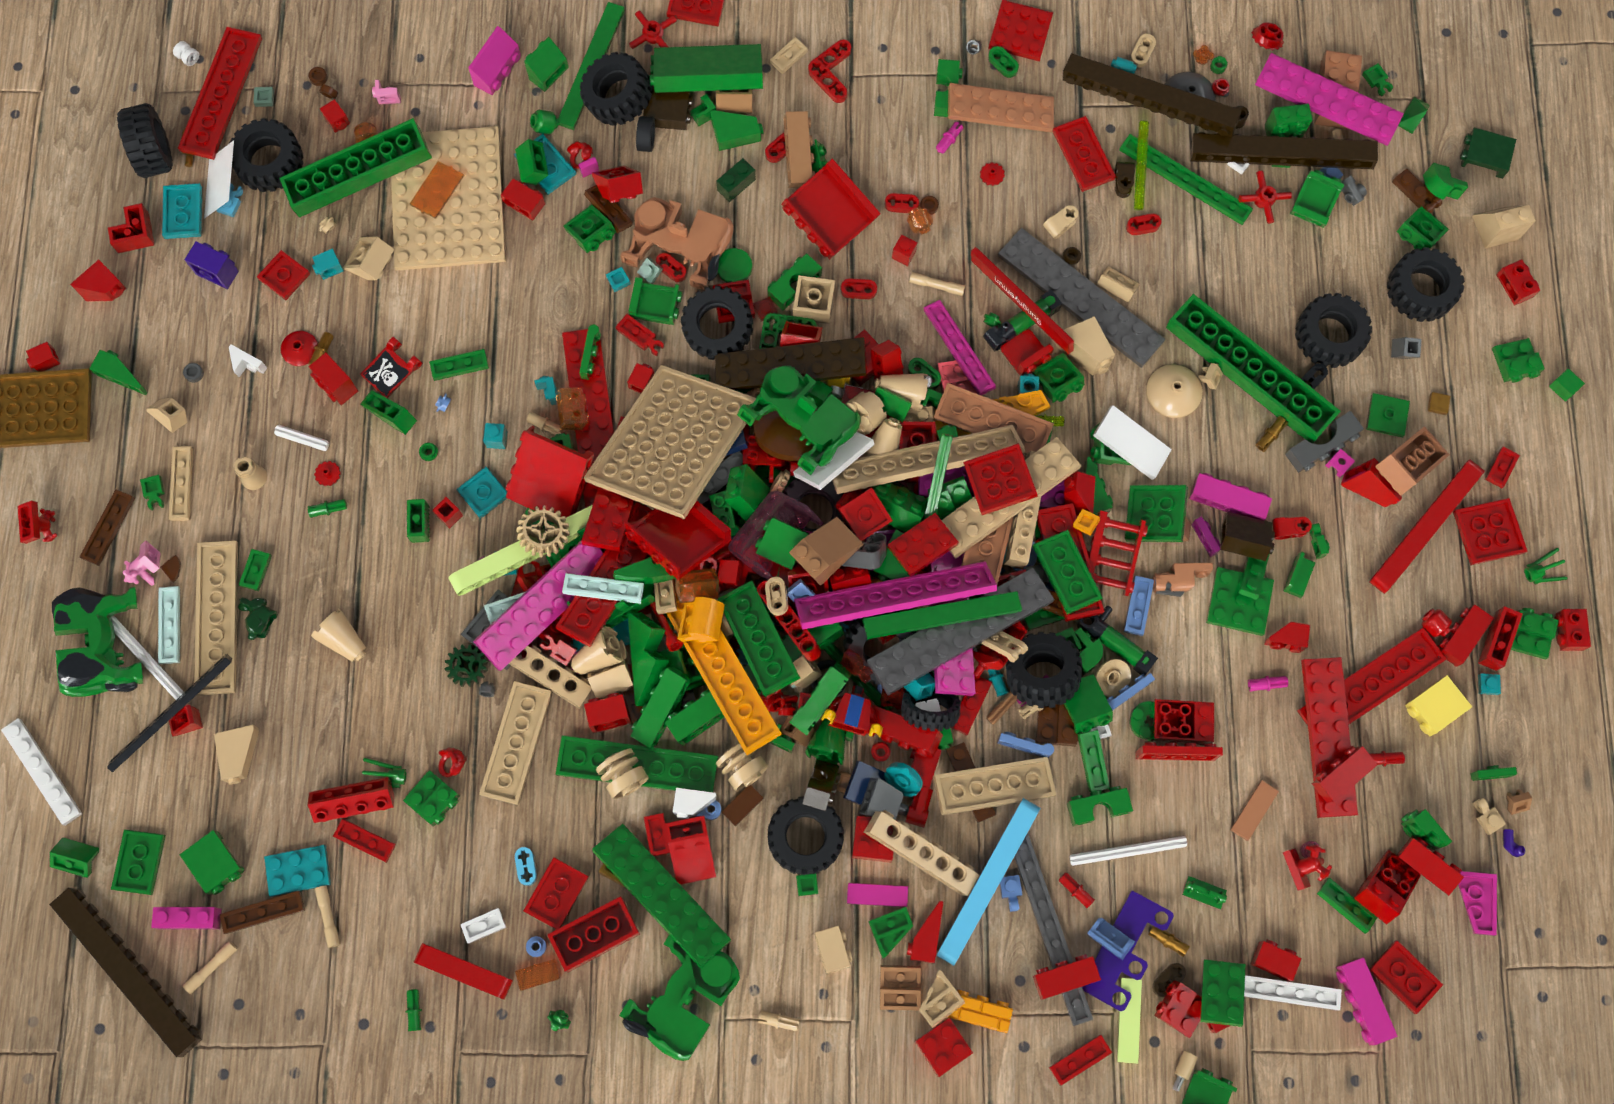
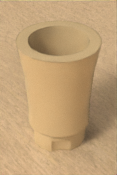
M247 457L238 458L235 461V473L245 488L257 490L266 483L267 472L262 466L257 465L252 459Z

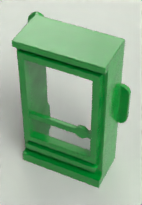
M838 660L833 667L831 666L810 694L809 700L804 706L802 705L789 723L805 735H808L854 671Z

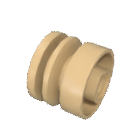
M740 743L729 748L716 762L718 768L724 767L721 771L723 775L733 772L728 782L735 791H739L756 782L769 768L762 756L755 757L754 759L751 758L756 750L746 755Z
M632 748L611 755L596 768L598 775H602L601 780L603 782L612 780L606 788L613 800L635 792L649 779L642 766L632 768L639 761L637 757H632L634 755Z

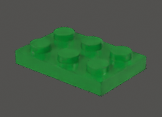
M1204 959L1200 1022L1243 1027L1246 964Z

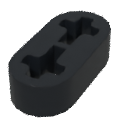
M1315 364L1301 380L1305 383L1311 381L1309 386L1315 389L1326 378L1328 370L1323 364ZM1320 370L1322 373L1315 378L1314 374Z

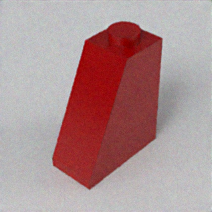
M1375 458L1345 472L1341 482L1344 488L1383 507L1395 505L1402 499V495L1392 488V485L1375 467L1379 464Z

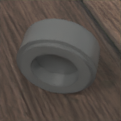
M190 363L184 367L183 375L189 382L196 383L203 378L204 371L197 363Z

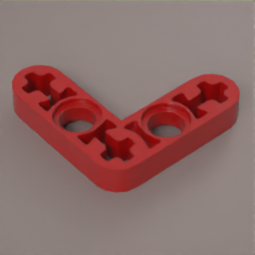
M844 39L836 42L808 65L810 77L836 103H842L847 98L846 87L830 71L851 53V44ZM840 47H842V48H845V47H846V51H845V50H841V51H840ZM827 56H832L835 60L833 62H827L825 58ZM813 67L819 68V72L817 70L813 71ZM830 78L833 82L830 85H826L823 83V80ZM836 91H837L838 93H841V92H842V96H841V95H837V96H836Z

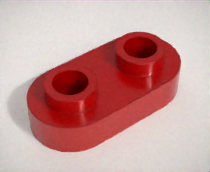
M784 133L778 136L765 149V157L771 163H777L786 156Z
M849 278L841 283L840 291L845 298L869 300L876 296L877 284L868 279ZM851 288L853 291L848 292L846 289ZM870 289L871 292L866 293L865 290Z

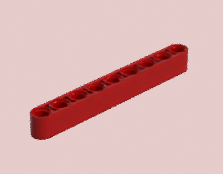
M1469 459L1382 564L1369 583L1385 594L1484 474L1485 470Z

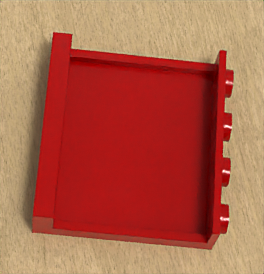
M833 158L781 204L783 211L788 216L791 215L796 226L808 234L807 238L813 244L815 243L820 248V253L824 257H828L829 260L881 214Z
M531 426L521 434V446L515 454L517 460L510 471L512 474L511 480L506 485V498L534 511L536 506L539 507V510H543L545 505L548 511L553 507L554 513L560 511V517L565 516L567 518L577 512L586 483L584 476L591 467L595 453L588 450L584 454L535 433V426Z
M698 501L695 502L685 519L655 508L633 525L628 521L625 522L626 537L630 541H634L641 551L647 552L656 564L662 565L670 576L673 575L678 580L731 541V529Z

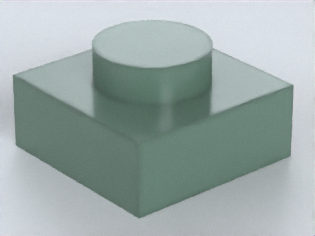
M254 87L253 103L255 107L274 106L273 87Z
M649 257L645 259L637 273L650 284H653L663 268Z

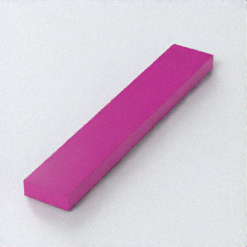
M938 300L925 306L923 311L977 394L984 395L996 388L995 383L942 302Z

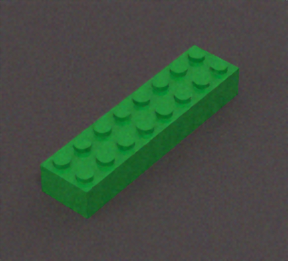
M412 118L280 177V181L291 209L300 218L431 159L432 155L420 127Z

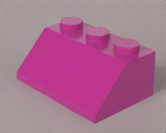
M499 26L495 28L468 67L474 86L490 95H493L495 91L500 89L503 79L510 74L512 66L519 61L521 56L518 44Z

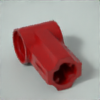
M922 786L918 794L913 796L905 823L922 828L925 827L929 814L928 807L933 793L932 789Z

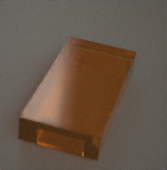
M555 959L515 971L520 991L560 979Z

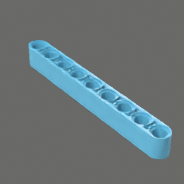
M1024 798L1022 799L936 956L953 966L955 965L1041 809L1039 806Z

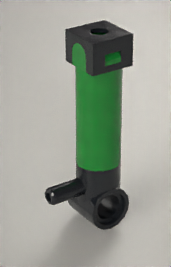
M1052 289L1041 295L1040 299L1035 302L1049 317L1060 311L1062 302ZM1022 310L1001 325L990 328L983 335V338L995 352L1000 350L1002 345L1036 323Z
M1110 606L1104 608L1105 612L1103 614L1088 617L1092 620L1091 625L1085 624L1083 618L1077 619L1078 628L1081 627L1083 631L1086 630L1096 640L1099 638L1103 645L1134 667L1133 670L1140 675H1146L1157 661L1158 657L1148 650L1145 652L1105 622L1113 611Z

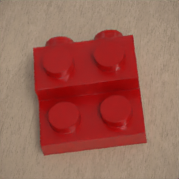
M1174 980L1167 987L1163 1001L1158 1003L1154 1016L1190 1038L1200 1022L1201 997L1181 982Z

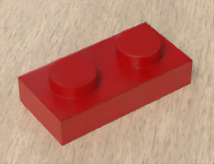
M1504 446L1501 447L1485 480L1502 489L1520 455Z
M664 814L645 816L644 822L650 854L653 856L669 854L670 849L665 829Z

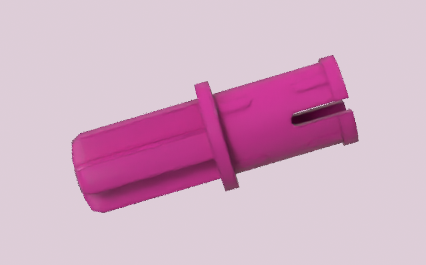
M954 122L951 128L943 134V138L936 146L938 153H945L950 145L956 142V137L964 129L962 124L956 129L959 122Z
M1265 676V678L1248 679L1250 692L1257 690L1270 691V689L1288 687V678L1286 676L1270 678Z

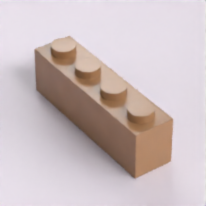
M808 111L786 112L783 116L788 188H800L815 175L811 165L814 163V155L810 151L813 140L812 135H809L811 118L808 117Z

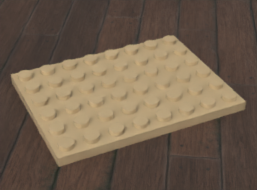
M498 126L422 132L432 158L391 176L395 270L506 262Z
M661 365L584 476L585 482L685 519L746 425V422L737 415L740 407L743 404L750 405L754 403L756 398Z

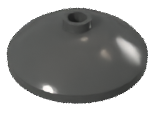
M1181 72L1169 78L1165 85L1213 101L1216 100L1212 84L1198 73Z

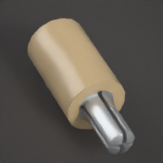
M1183 1052L1174 1073L1177 1075V1079L1173 1085V1090L1179 1091L1184 1079L1189 1080L1198 1057L1189 1052Z

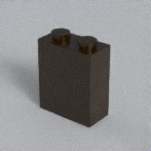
M652 86L651 99L647 101L648 106L643 110V116L653 117L655 119V128L687 130V124L691 123L689 107H693V97L690 96V91L655 93L654 86Z
M1227 512L1222 524L1220 550L1266 561L1268 555H1272L1275 545L1272 543L1275 531H1272L1273 523Z

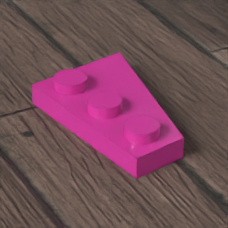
M1461 871L1460 874L1464 878L1458 886L1473 933L1496 936L1497 874Z

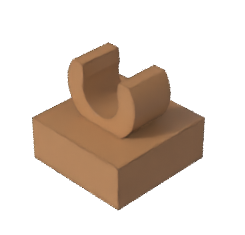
M1517 789L1515 796L1507 792L1506 799L1509 802L1507 810L1511 815L1530 810L1532 796L1529 792L1523 793L1520 789Z

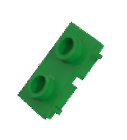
M815 139V144L810 146V151L814 155V161H816L811 164L812 171H815L816 174L827 163L825 158L827 151L825 146Z
M1188 876L1182 895L1220 910L1222 904L1227 900V890Z

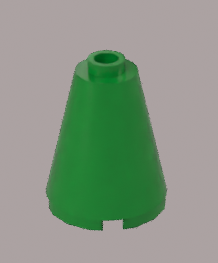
M824 718L806 747L805 754L809 758L812 755L816 760H822L835 765L840 763L842 765L845 753L846 731L828 726L830 721Z

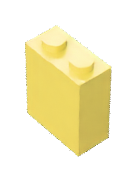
M1448 675L1405 705L1408 708L1407 712L1419 722L1420 729L1425 734H1428L1429 737L1438 733L1472 708L1471 704Z

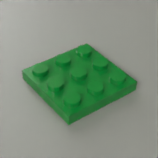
M1130 485L1126 523L1139 526L1140 520L1146 521L1145 525L1148 526L1146 537L1142 536L1141 542H1183L1188 494L1187 485ZM1125 531L1126 542H1135L1137 533Z
M1217 567L1206 623L1255 635H1265L1274 580L1269 578L1263 579L1260 596L1255 600L1239 594L1243 572Z

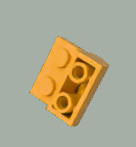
M695 597L693 602L684 603L677 639L682 642L699 640L702 643L718 641L725 604L707 597Z

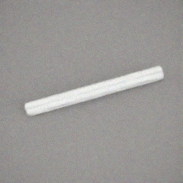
M112 616L111 621L115 634L175 700L178 699L184 691L118 619Z
M1185 836L1072 854L1070 855V863L1074 866L1182 848L1187 846V839Z

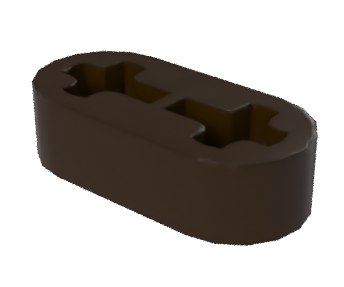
M1179 963L1170 964L1154 981L1152 986L1153 992L1159 997H1165V991H1158L1160 988L1158 983L1163 984L1168 981L1169 983L1165 986V989H1167L1174 980L1181 982L1186 975L1185 968ZM1179 968L1180 971L1178 973L1180 977L1175 976L1171 980L1169 978L1173 974L1171 969Z

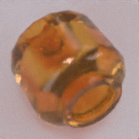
M368 122L360 123L354 129L356 143L378 134L375 125Z
M920 206L908 213L907 222L913 233L920 232L923 235L931 231L930 226L933 225V219L928 209Z

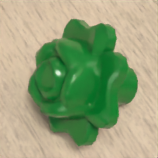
M560 1009L549 1012L547 1018L551 1021V1029L553 1031L563 1028L568 1029L571 1021L568 1019L569 1016L564 1010Z

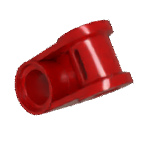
M1280 517L1272 520L1273 531H1275L1274 539L1276 540L1301 538L1312 528V523L1307 517Z

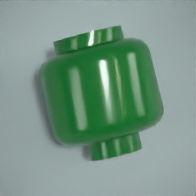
M538 109L530 117V126L536 133L552 134L558 127V119L552 111Z

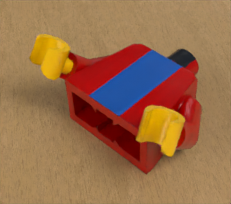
M853 686L851 694L844 693L841 697H836L821 718L822 721L824 718L829 719L828 726L865 736L870 729L869 736L872 737L873 733H876L880 738L883 727L878 723L875 710L871 706V700L862 697L864 688L860 686Z

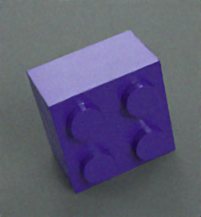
M195 241L184 259L197 276L227 290L239 272L235 267V263L230 260L229 254L222 250L218 252L205 242L201 244Z

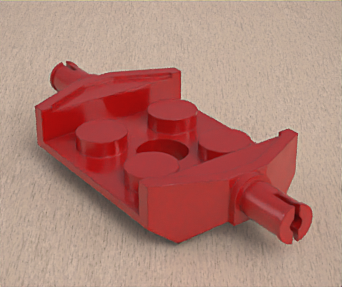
M1019 621L1003 630V632L1022 640L1027 630ZM982 644L977 652L973 651V657L978 662V666L973 673L974 677L979 679L984 670H1000L1004 667L1008 658Z

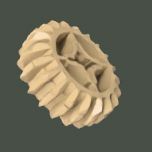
M545 505L543 510H539L538 506L535 507V512L529 509L528 515L523 514V520L518 521L520 527L516 528V532L519 533L517 540H520V546H526V552L532 550L533 556L538 552L541 558L543 553H547L548 557L551 556V551L557 554L558 548H564L563 543L568 542L567 536L570 535V531L567 530L569 524L565 523L566 517H560V511L554 513L553 507L548 511ZM540 520V522H539L538 524H536V525H531V524L534 523L535 521ZM547 520L553 522L558 528L549 525ZM543 525H544L545 533H543V538H542V536H541V530H543ZM528 535L537 538L539 543L532 541ZM555 538L553 541L546 543L548 539Z

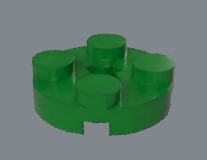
M1152 701L1138 704L1132 711L1129 719L1132 732L1137 737L1146 741L1157 740L1154 739V722L1153 726L1145 724L1146 716L1154 719L1155 702Z

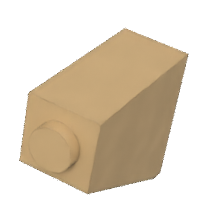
M255 725L214 734L221 780L229 785L240 783L241 779L247 778L259 734V728Z

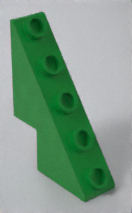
M628 612L635 705L644 706L651 698V690L660 681V673L663 669H666L669 663V659L657 651L666 630L643 613Z

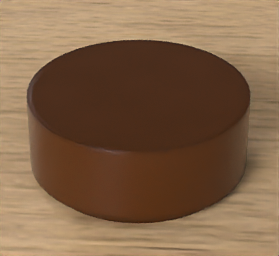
M321 67L312 68L308 74L311 83L315 86H321L328 80L326 71Z
M322 84L319 89L322 95L332 100L336 99L338 95L335 89L325 84Z
M925 196L920 203L921 211L926 215L935 214L938 210V200L933 196Z

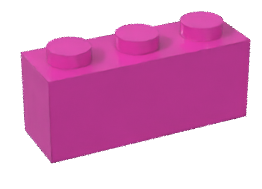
M153 907L151 928L220 929L221 920L219 914H221L222 909L216 907Z

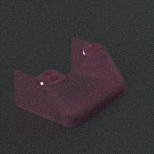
M772 491L766 496L728 546L729 551L735 557L767 580L773 577L769 573L773 567V561L756 554L757 548L755 546L759 537L763 538L766 532L763 528L768 519L771 520L772 517H776L799 529L804 528L809 521L820 526L823 525V522L807 505L779 491Z

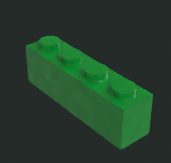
M674 666L663 669L660 673L658 685L654 686L651 690L649 702L644 704L641 709L642 715L640 719H637L632 726L633 732L630 736L648 748L657 746L667 727L665 724L668 721L667 717L676 711L693 679Z

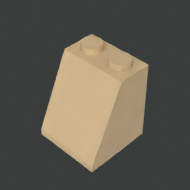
M1530 205L1506 206L1472 216L1485 249L1519 240L1536 222Z
M1095 316L1064 329L1074 340V351L1068 355L1056 343L1058 349L1091 375L1097 373L1101 375L1109 370L1115 353Z

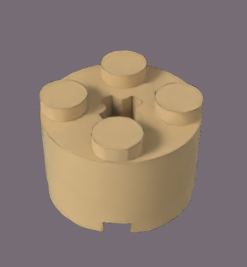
M860 392L845 403L848 408L860 415L861 424L857 432L863 435H868L879 427L887 417L886 412L884 413L882 409L884 406L883 402L872 392Z

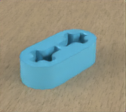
M521 847L515 853L517 876L521 884L530 886L537 880L534 854L529 848ZM523 851L529 854V857L526 858L527 865H524V861L519 859ZM525 868H528V872L533 874L529 882L526 879H522V876L526 874Z

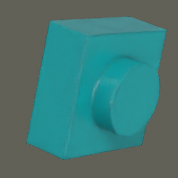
M622 267L605 274L614 293L631 285Z
M1479 674V694L1500 695V675Z

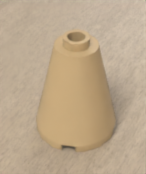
M928 374L881 375L875 381L874 390L881 386L912 402L911 409L921 411L923 405H920V402L925 400L928 379L925 378Z
M895 418L885 419L871 438L875 445L860 456V458L898 450L902 431L900 421Z
M340 609L337 612H332L319 625L320 630L318 632L314 630L311 635L314 640L352 662L354 660L360 661L366 655L364 652L366 649L365 645Z
M605 626L599 631L591 647L584 645L572 658L571 667L576 673L583 675L621 663L627 657L624 642L622 640L618 641L616 638L618 634L615 630Z

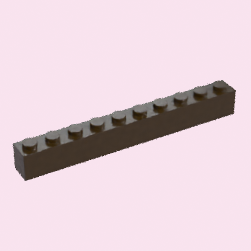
M1071 53L1063 70V81H1066L1068 84H1075L1086 90L1099 92L1103 96H1110L1118 101H1125L1136 107H1143L1151 112L1161 113L1171 119H1178L1186 124H1193L1204 130L1217 132L1221 136L1232 138L1242 111L1240 109Z
M1199 132L1193 133L1191 141V162H1235L1237 164L1249 163L1374 170L1378 161V141H1371L1369 139L1342 140L1334 138L1318 139L1315 137L1298 138L1296 136L1279 137L1277 135L1248 136L1242 134L1232 135L1231 138L1221 136L1218 133L1206 134Z
M68 887L49 905L176 1057H184L202 1040L199 1036L200 1031L194 1025H189L186 1021L187 1016L180 1009L177 1010L173 1005L174 1000L168 994L164 995L160 990L162 988L160 983L148 976V969L143 964H138L135 960L136 955L134 952L122 945L123 939L118 934H113L109 929L111 925L104 918L101 919L97 915L99 912L93 904L86 902V895L80 889Z

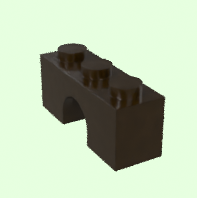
M816 760L802 804L826 811L828 804L832 805L841 774L838 773L839 765Z

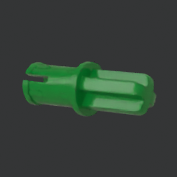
M345 499L333 502L324 501V503L308 506L309 517L313 518L326 514L329 516L332 512L347 509V502Z
M411 989L407 991V1010L405 1011L408 1014V1032L421 1030L420 1011H422L419 1003V990Z

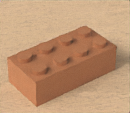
M1327 50L1321 60L1319 75L1359 93L1362 56ZM1315 113V125L1350 130Z
M1424 426L1375 467L1392 485V488L1400 495H1403L1450 454Z

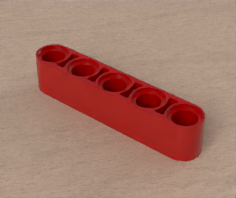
M763 581L758 585L757 592L767 606L765 584L767 581ZM788 606V610L783 615H774L805 659L815 661L820 657V647L807 629L802 630L800 619L790 606ZM803 632L801 636L796 637L798 633ZM809 647H813L812 650L807 651Z
M424 943L421 944L414 963L504 1000L513 980Z

